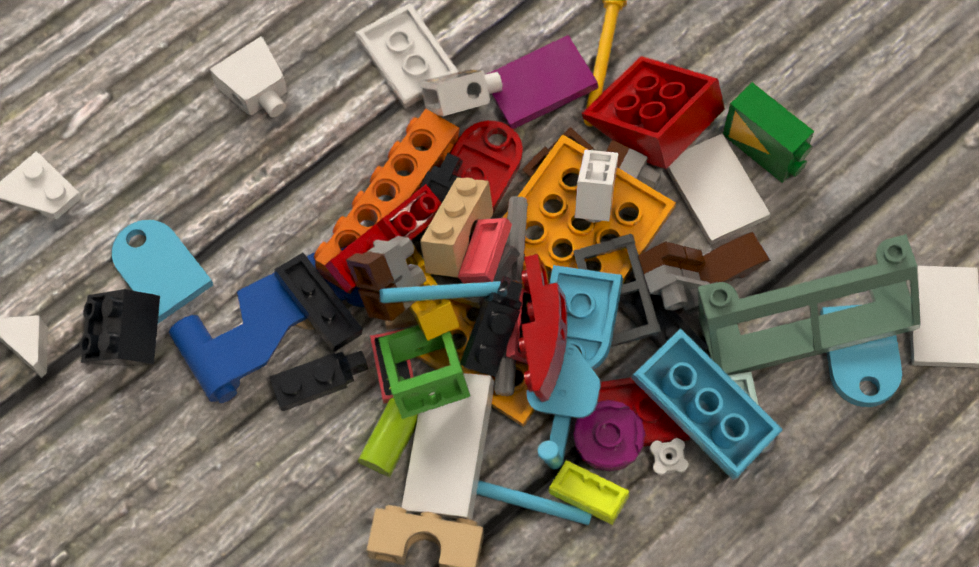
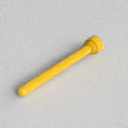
M602 0L606 12L593 75L598 82V89L589 93L586 108L603 92L618 12L626 6L627 0ZM584 120V123H585L586 126H588V127H592V126H593V125H591L589 122H587L586 120Z

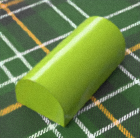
M390 398L358 458V463L390 478L416 429L418 414L402 419L394 398Z

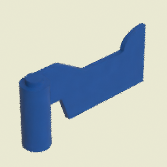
M314 252L306 257L315 267ZM274 273L237 291L243 324L213 339L198 315H190L176 322L169 330L171 339L210 402L218 401L219 403H225L234 398L237 394L236 390L240 385V379L264 367L273 356L287 331L292 326L308 319L274 276ZM324 279L341 301L346 300L353 306L365 307L358 291L359 287L356 286L351 294Z

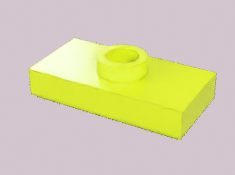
M567 460L549 487V494L613 525L629 498V490Z

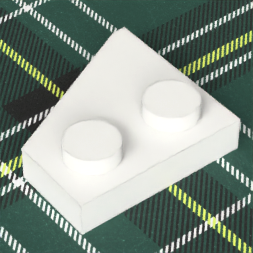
M37 151L0 181V201L16 204L19 209L26 211H38L43 216L53 219L61 217L82 199L80 193Z

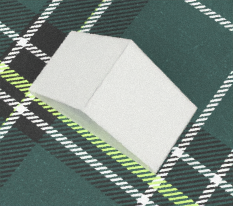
M39 315L0 318V341L42 378L47 373L48 327Z

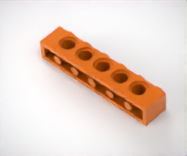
M425 109L419 118L414 117L410 121L406 129L407 135L401 142L396 141L388 154V161L383 167L379 165L374 170L370 178L371 184L365 192L361 190L355 196L351 205L353 209L347 217L341 216L333 228L334 235L328 243L322 242L314 254L315 267L324 279L344 290L324 265L340 253L343 247L349 246L373 227L362 226L360 224L362 221L370 220L376 224L419 190L427 172H431L434 165L440 168L447 153H451L458 141L459 127L428 109ZM418 146H424L428 148V150L418 151L415 148ZM404 170L410 172L411 174L408 176H401L397 174V172ZM383 195L391 196L393 199L390 201H382L379 199V197ZM355 285L352 289H350L347 293L351 294V292H352L353 289L356 287V285Z

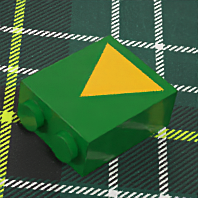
M753 82L730 103L723 130L724 137L781 183L790 175L796 177L807 164L805 158L813 148L810 143L814 130Z

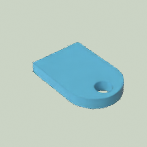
M155 220L134 222L125 227L113 243V263L130 289L160 296L158 324L213 286L210 277L169 226ZM135 235L146 236L145 243L140 247L129 246V241Z
M860 305L822 307L820 315ZM896 335L826 352L830 378L834 389L844 400L860 407L881 405L894 395L900 385L902 365ZM863 381H870L876 385L878 393L874 396H867L862 393L859 384Z

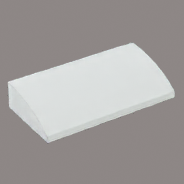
M464 373L471 397L418 414L402 508L406 509L407 512L416 514L432 512L441 515L443 518H465L472 520L495 382L491 376Z

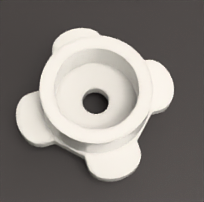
M675 438L671 442L666 443L654 441L651 444L650 452L654 454L653 470L656 474L664 475L672 474L676 471L678 473L686 471L688 461L684 459L683 450L685 444L681 439ZM671 454L672 459L668 460L666 455Z

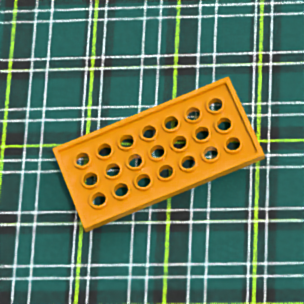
M562 134L518 195V197H525L528 203L526 229L530 226H539L544 231L543 236L537 240H531L525 236L524 257L538 254L546 266V270L551 273L553 265L578 269L573 251L599 244L600 239L606 234H614L617 237L633 234L636 242L635 246L638 255L646 251L676 207V202L617 167L610 220L591 222L588 229L583 231L576 230L572 226V221L575 219L577 186H567L563 183L562 179L569 173L579 175L584 150L588 149ZM551 199L559 200L563 204L562 209L557 213H549L543 206ZM631 207L638 212V217L633 221H624L620 218L619 212L623 208ZM508 211L505 213L503 218L508 217ZM559 243H566L571 246L572 252L569 256L560 258L553 253V248ZM627 248L585 260V262L596 261L601 266L599 272L622 275L623 283L633 270ZM525 260L523 262V271L526 270ZM448 299L460 325L451 330L452 335L462 334L467 339L466 344L461 349H457L461 361L475 322L467 318V312L473 306ZM446 348L417 356L418 359L435 370L450 365ZM516 360V370L524 375V372L529 370L528 364ZM462 366L464 373L491 376ZM525 377L519 386L514 387V394L511 396L497 395L494 390L491 405L522 427L526 425L535 411L527 400Z

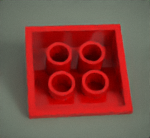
M640 56L581 114L584 120L610 139L647 156V163L667 169L725 110L718 78Z

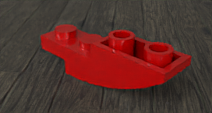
M425 184L324 266L347 293L356 284L346 259L356 253H366L374 247L373 243L375 240L388 242L398 236L412 240L430 225L442 203Z
M534 254L524 257L526 270L521 271L525 290L530 291L532 302L527 303L531 322L522 324L523 338H519V347L523 359L528 360L529 370L524 372L527 389L529 392H534L541 402L549 400L556 386L563 364L568 331L567 307L564 292L557 282L549 284L546 266L539 255Z

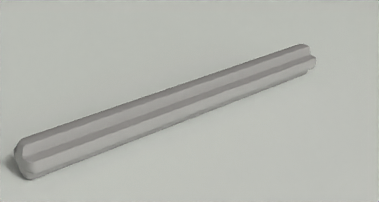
M513 196L509 199L507 219L512 224L506 245L515 247L520 255L506 277L522 283L521 271H523L528 203L525 197ZM506 350L495 376L494 390L497 395L501 396L513 395L515 386L516 360L506 357Z

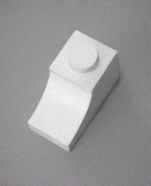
M584 150L577 181L575 218L585 219L589 222L610 220L618 153Z

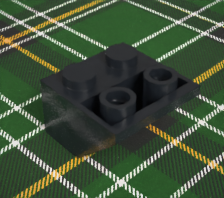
M128 289L88 295L83 310L85 326L84 335L80 341L81 363L118 366L154 364L160 296Z

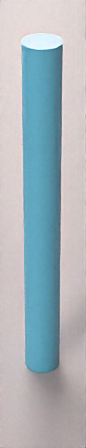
M501 281L380 289L381 303L484 297L490 296L491 292L497 293Z
M479 480L477 495L585 525L590 523L592 515L577 507Z

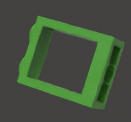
M419 325L378 338L392 395L402 419L471 397L451 331L427 341ZM446 348L450 362L449 366L400 381L396 363Z

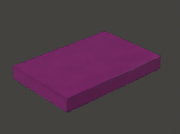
M569 35L487 73L498 72L500 75L502 91L491 93V96L508 126L512 129L598 89L597 80Z

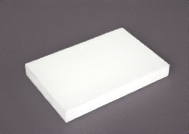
M411 3L355 32L357 40L405 109L423 99L420 81L459 72Z
M723 134L686 149L666 169L710 245L766 221L770 217V212Z
M918 266L921 325L918 330L910 331L912 365L979 368V283L977 268ZM908 280V281H907V287H908V290H909V293H910V296H911V292H910V280Z

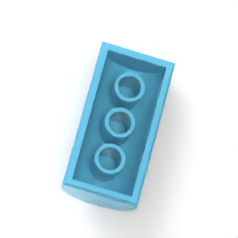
M682 329L677 331L631 377L732 480L736 479L783 430Z

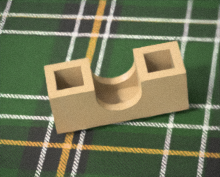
M456 178L420 240L426 273L458 278L469 246V234L473 233L477 220L490 219L493 215L489 181Z
M392 505L386 506L385 509H375L367 546L369 559L405 565L409 548L418 541L428 540L435 543L441 550L439 567H478L483 541V527L477 526V522L465 518H458L456 522L442 520L441 515L432 512H421L420 516L407 514L406 509Z

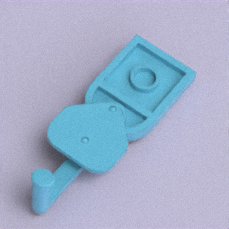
M553 265L550 284L557 282L566 298L568 331L565 355L556 386L548 401L541 402L534 392H529L527 389V400L533 409L542 413L554 414L550 441L542 442L537 452L539 457L552 469H558L563 464L571 417L585 418L596 409L601 382L593 370L604 362L610 351L623 283L622 275Z

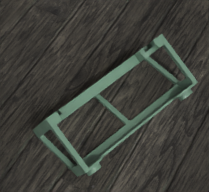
M907 235L889 238L881 242L876 250L878 264L741 299L738 298L736 290L724 282H716L698 287V320L705 343L709 346V357L727 375L751 372L918 330L921 325L918 266ZM910 280L911 296L906 284V281ZM868 290L870 292L872 303L818 316V303ZM809 306L810 318L745 335L740 334L738 323Z

